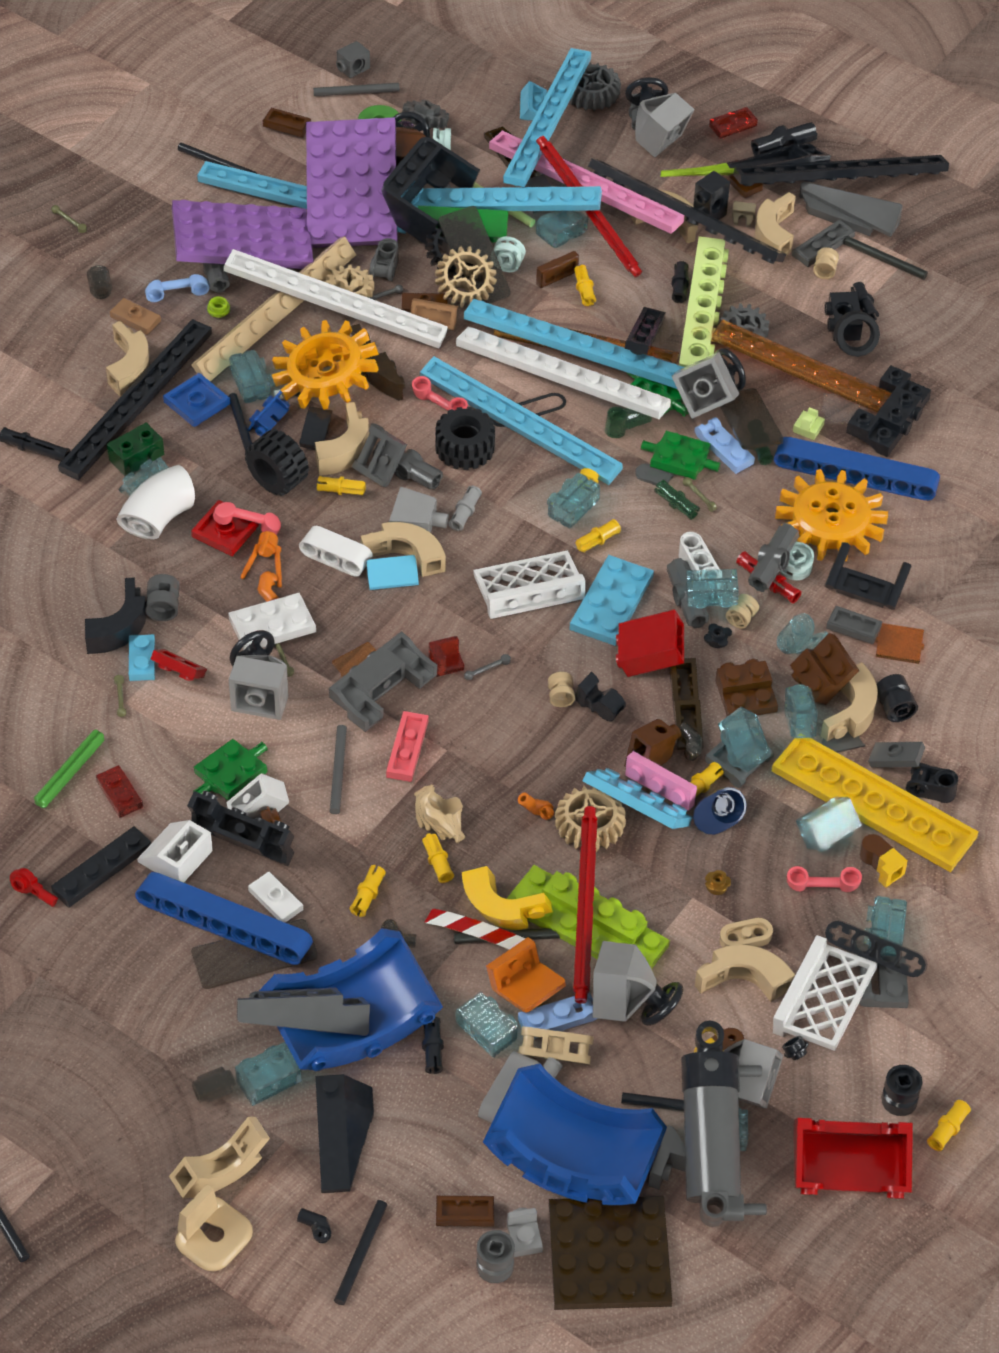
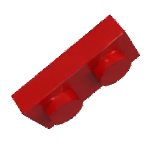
M166 649L153 650L150 660L158 663L159 668L166 671L174 670L179 672V677L188 681L204 678L207 668Z

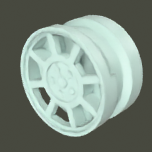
M433 128V139L451 150V128H445V130Z
M509 236L501 237L497 240L490 254V260L501 271L515 272L520 267L526 250L519 240Z
M796 542L790 551V560L787 568L784 571L779 570L781 575L790 580H803L807 578L812 572L814 552L811 547L805 543Z

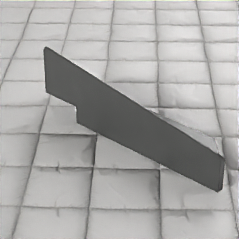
M801 183L799 197L804 199L806 210L810 215L832 223L841 220L856 232L870 236L875 229L891 237L900 224L902 204L813 183Z
M337 988L255 991L250 993L249 998L237 999V1020L241 1023L363 1036L369 1033L370 1004L363 997L343 999V994Z

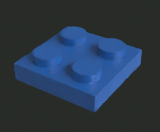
M200 373L163 395L164 403L193 427H196L230 405V397Z

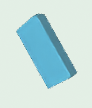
M531 81L524 86L520 95V119H534L547 94L546 89Z
M415 555L369 559L366 561L370 590L419 585Z

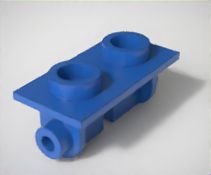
M282 391L275 397L270 395L263 403L264 409L261 412L258 409L249 419L251 425L248 431L254 428L257 435L262 436L267 431L272 430L277 424L275 420L279 422L289 412V402L286 400L282 401L279 398Z

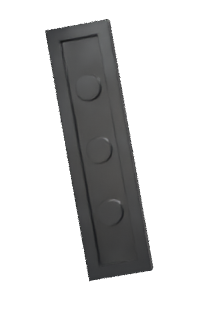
M643 307L626 340L625 349L637 355L648 354L664 322L666 312Z
M133 826L51 885L52 892L70 908L136 860L151 845V841Z

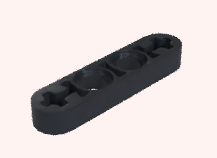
M841 920L833 921L826 928L825 935L831 944L909 977H918L927 970V960L921 953ZM840 925L842 926V932L851 935L852 930L856 931L851 938L850 946L846 945L849 941L847 938L839 937L838 940L834 939L835 934L832 932V929H836ZM862 935L867 936L871 941V947L867 951L859 950L856 945L858 937ZM886 946H891L896 951V958L892 962H887L882 958L881 953ZM902 951L907 953L904 956L907 960H914L917 957L921 969H915L912 972L910 971L911 966L904 962L901 963V968L898 967L897 964L902 958Z

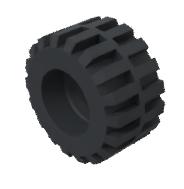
M458 407L457 410H448V414H442L435 427V447L438 458L441 461H445V465H452L454 469H476L479 465L484 466L487 464V460H491L492 454L495 451V426L493 420L489 419L487 413L482 414V410H473L472 407H467V409Z
M277 429L267 431L248 446L245 451V461L252 476L265 490L272 492L274 495L284 496L308 476V460L303 450L289 435Z

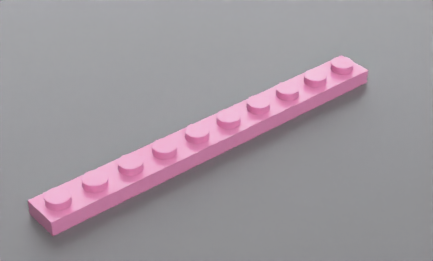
M501 131L489 142V149L513 159L522 139ZM542 153L534 170L564 184ZM563 159L583 187L601 186L602 202L670 234L684 222L683 214Z

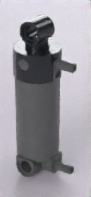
M711 1020L704 1021L698 1026L695 1036L697 1052L683 1055L681 1057L682 1092L684 1093L686 1200L699 1203L700 1218L705 1225L717 1227L723 1221H744V1215H766L767 1205L765 1203L744 1204V1195L741 1194L738 1099L740 1077H761L762 1066L739 1065L738 1055L723 1052L724 1030L719 1023ZM713 1032L717 1036V1041L706 1043L702 1039V1034ZM715 1205L719 1207L721 1212L719 1214H712L708 1211L707 1207Z

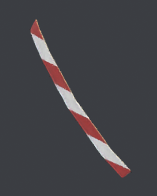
M432 909L424 922L469 934L509 950L525 939L488 923L438 909Z

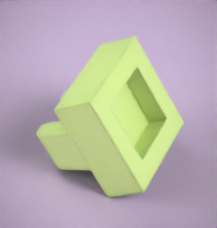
M809 407L808 412L803 410L795 422L793 432L815 440L824 426L825 419L818 416V410Z

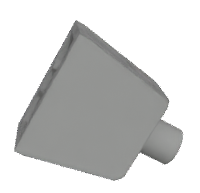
M400 487L389 522L414 524L431 533L433 526L447 527L449 514L437 512V499L435 497Z

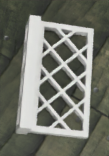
M568 550L474 570V577L487 604L490 619L582 600L585 597V578L583 574H579ZM565 560L566 562L563 567L553 564L554 562ZM533 566L542 567L540 571H536L530 568ZM548 570L558 572L555 577L545 574ZM509 571L519 572L516 576L506 574ZM524 575L534 577L531 582L522 579ZM493 576L495 578L492 581L483 579L482 577ZM501 579L510 582L508 586L498 583Z
M816 935L773 1017V1033L782 1037L785 1033L793 1036H802L804 1040L835 1051L877 968V963L827 945L826 938ZM831 955L839 958L842 964L829 968L826 960ZM861 966L868 970L866 974L855 977L851 968ZM846 970L850 979L837 983L833 974ZM828 976L831 985L818 988L815 982L816 979ZM853 985L856 994L844 998L840 989ZM835 991L839 1000L826 1003L822 994ZM817 996L821 1005L808 1009L805 1004L806 999ZM843 1006L846 1014L834 1019L830 1009ZM825 1012L828 1021L815 1024L811 1015ZM805 1017L810 1024L809 1027L803 1029L793 1026L795 1020ZM832 1027L835 1035L830 1040L822 1037L819 1031Z

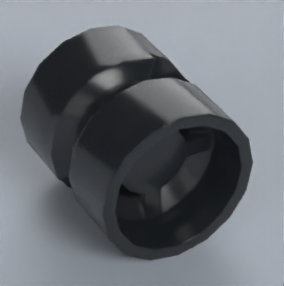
M889 675L876 684L877 697L880 703L884 705L883 710L889 721H905L918 711V704L912 692H910L908 683L903 675Z
M897 1065L888 1071L881 1099L884 1108L890 1114L906 1116L916 1109L923 1084L919 1071L909 1065Z

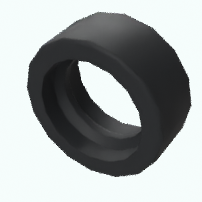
M851 311L841 316L837 321L834 337L837 345L843 352L850 356L860 357L869 354L875 349L879 342L880 331L878 324L870 315L862 311ZM856 320L865 322L870 328L869 340L860 347L848 345L843 335L847 324Z

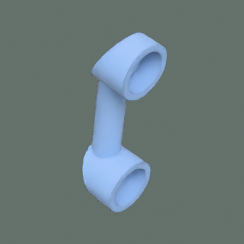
M193 274L189 278L164 282L154 280L146 287L145 294L148 301L158 302L164 298V291L191 287L193 294L201 296L206 294L210 287L205 277Z

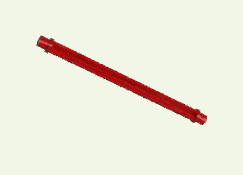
M540 136L536 140L540 151L551 166H553L566 187H583L552 143L545 136ZM584 210L608 245L616 253V256L626 270L634 278L641 275L642 270L638 266L639 263L628 248L625 247L623 241L601 211Z
M593 806L584 808V816H582L573 984L575 1002L579 1004L587 1002V994L590 992L598 821L596 808Z

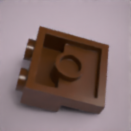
M828 633L813 650L806 648L790 664L794 671L791 674L792 678L797 683L803 684L806 689L803 692L804 696L812 703L817 702L824 705L860 671L839 639L832 633Z
M749 659L745 664L734 665L728 662L717 668L715 682L728 720L778 712V703L772 689V677L766 661L759 662L758 659Z

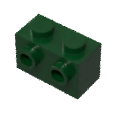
M147 422L107 444L109 461L125 477L165 455L163 438Z

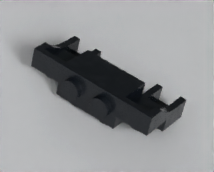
M890 365L881 377L878 389L891 395L876 415L858 408L847 424L846 433L863 440L876 453L888 457L903 435L907 436L909 434L913 421L919 420L924 406L930 399L931 389L910 381V373Z
M203 791L202 794L193 792L187 805L191 811L192 822L211 832L212 836L287 867L289 866L295 853L290 847L294 839V835L289 830L290 826L277 820L273 824L259 817L252 819L246 816V812L238 808L232 807L230 810L223 807L217 801L218 797L207 791Z

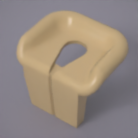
M207 1184L180 1212L175 1244L180 1253L206 1271H218L225 1268L249 1243L253 1228L250 1221L223 1199L216 1197L214 1189ZM204 1222L218 1227L224 1231V1237L218 1242H212L200 1227Z

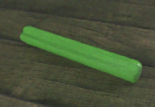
M93 730L35 795L34 803L41 808L48 806L104 742L105 739L102 732Z

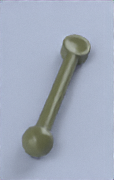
M58 205L51 207L53 213H58L76 226L78 232L85 233L87 231L85 224L76 222L62 212Z
M685 477L683 479L684 486H689L703 500L710 512L717 509L716 504L713 501L710 502L692 484L691 478Z
M276 643L275 646L279 656L287 665V677H290L294 674V669L289 666L280 643Z
M118 674L114 677L118 693L119 708L117 709V715L124 717L127 713L123 704L122 684L124 683V676Z

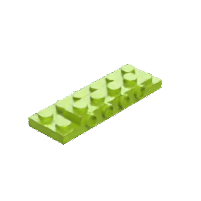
M533 865L506 899H519L545 893L552 903L553 912L545 914L542 918H527V920L541 928L554 930L560 935V939L575 947L578 882L576 877L569 872L561 874L558 871L552 875ZM594 887L592 957L598 959L603 941L635 944L652 969L669 947L670 940L647 928L648 921L645 920V916L638 910H632V912L626 910L618 899L614 897L607 899L601 896L598 889Z

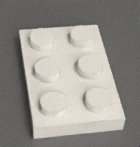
M300 593L228 613L238 640L257 630L270 632L274 637V644L316 632V625ZM263 638L260 643L262 648L266 647L267 640L265 638ZM252 641L242 647L243 650H245L246 647L252 643Z

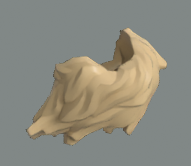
M432 784L414 793V796H416L415 811L420 829L425 825L427 831H430L432 828L441 840H446V837H448L449 839L453 838L456 843L462 841L465 835L461 831V812L463 808L461 800L457 797L447 800L443 799L434 792L435 787Z

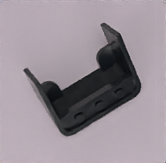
M423 137L419 139L387 177L381 191L395 224L414 238L427 244L429 243L426 241L427 235H433L438 221L411 204L413 199L427 183L434 188H446L450 182L459 188H473L480 169L430 137Z

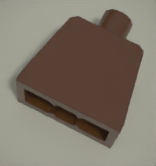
M656 719L634 730L631 735L627 756L634 751L662 766L672 757L675 742L681 737L679 727L675 724L669 726L661 719Z

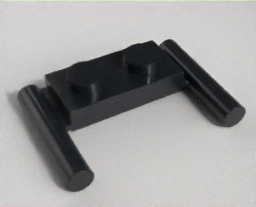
M842 542L826 580L825 587L832 590L835 589L837 593L882 608L886 606L888 609L894 610L912 565L903 562L893 584L843 567L851 545Z

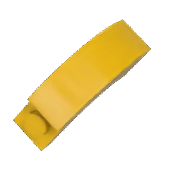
M488 866L462 872L463 885L469 900L487 921L498 927L511 930L527 929V918L538 919L544 917L545 914L553 912L552 903L545 893L519 899H505L498 896L495 875Z

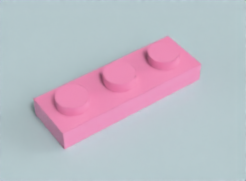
M634 751L627 756L625 776L673 803L684 807L688 811L695 805L696 785Z

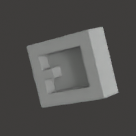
M518 1208L513 1212H509L507 1214V1229L515 1244L514 1257L542 1253L543 1246L537 1225L536 1208Z

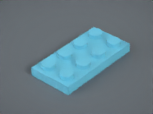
M608 555L571 620L569 630L616 646L619 623L631 619L654 576V570Z
M609 768L588 771L582 780L671 829L689 827L693 819L692 816L686 814L687 809L677 804L671 806L665 803L663 796L655 792L648 794L641 790L642 785L632 780L626 782L620 779V774Z

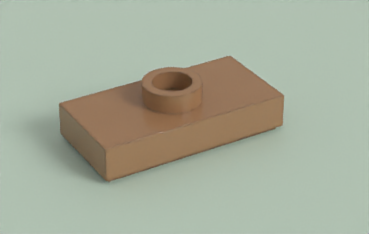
M125 298L110 311L111 318L121 321L123 324L138 331L141 330L146 335L161 322L160 315Z
M413 298L411 313L448 326L449 330H455L458 306Z

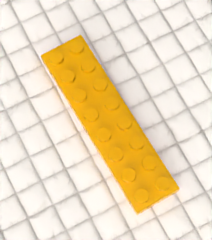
M801 732L798 733L772 765L771 771L950 873L978 837L979 831Z

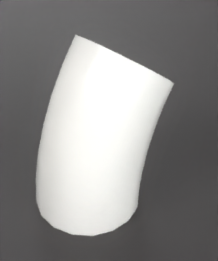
M176 465L148 478L130 495L116 519L118 524L124 530L137 537L153 540L159 538L164 527L175 516L191 509L194 505L195 492L188 472L182 466Z

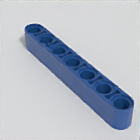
M793 437L781 438L774 456L775 464L784 469L815 476L816 470L821 469L825 478L837 480L838 474L843 470L846 471V483L857 485L861 480L866 479L868 481L867 488L925 501L932 500L935 497L940 481L939 473L930 468Z
M157 872L149 873L135 892L136 899L145 907L292 965L299 964L313 944L311 935L303 929Z

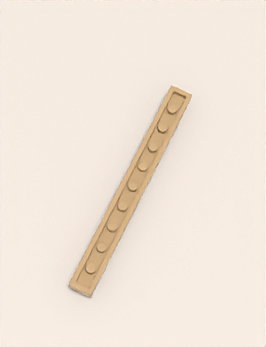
M340 237L299 273L325 282L327 274L332 275V269L339 271V266L344 267L356 256V253L346 237ZM281 291L275 292L192 363V367L197 374H202L209 381L213 380L304 300Z

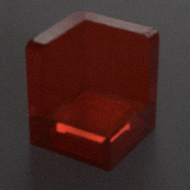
M457 636L429 642V659L437 664L436 677L465 669L459 653V639Z

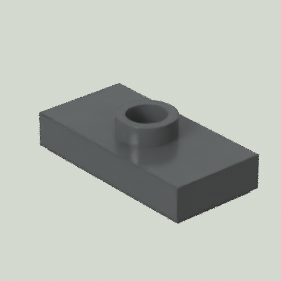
M835 606L827 622L826 629L874 644L883 621Z
M875 742L868 762L871 767H918L925 746L923 742Z

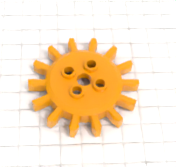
M323 320L321 333L311 336L305 327L300 328L303 341L298 345L284 340L282 344L285 352L290 354L289 357H273L272 359L276 370H284L272 374L276 387L287 384L280 389L283 399L287 401L300 392L298 402L302 409L307 407L312 397L319 398L323 410H326L330 403L329 396L340 394L341 398L348 403L351 401L348 388L353 384L366 390L369 385L366 377L361 375V373L378 372L376 360L366 358L379 355L375 342L363 345L370 340L367 330L363 328L350 337L352 328L349 321L345 320L338 332H331L328 321ZM327 366H331V367H332V368H331L330 370H328V371H322L324 367H327Z
M818 469L816 470L815 484L810 486L799 475L795 477L794 488L799 494L786 489L781 490L779 501L790 506H776L775 519L792 520L787 523L799 531L800 537L796 542H802L807 545L810 543L817 546V560L822 561L827 549H837L839 551L842 542H846L851 546L854 545L864 555L869 554L870 543L864 537L867 536L879 542L882 541L884 529L873 524H887L888 511L871 510L882 505L883 496L879 493L865 498L863 494L867 489L868 481L866 479L861 480L855 487H851L846 484V471L841 470L836 482L826 481L822 470ZM828 508H834V509H836L838 512H837V513H836V512H830V513H829L826 509H828Z

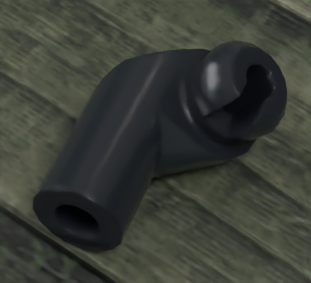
M301 1208L297 1222L310 1226L313 1238L318 1243L329 1241L332 1231L327 1217Z

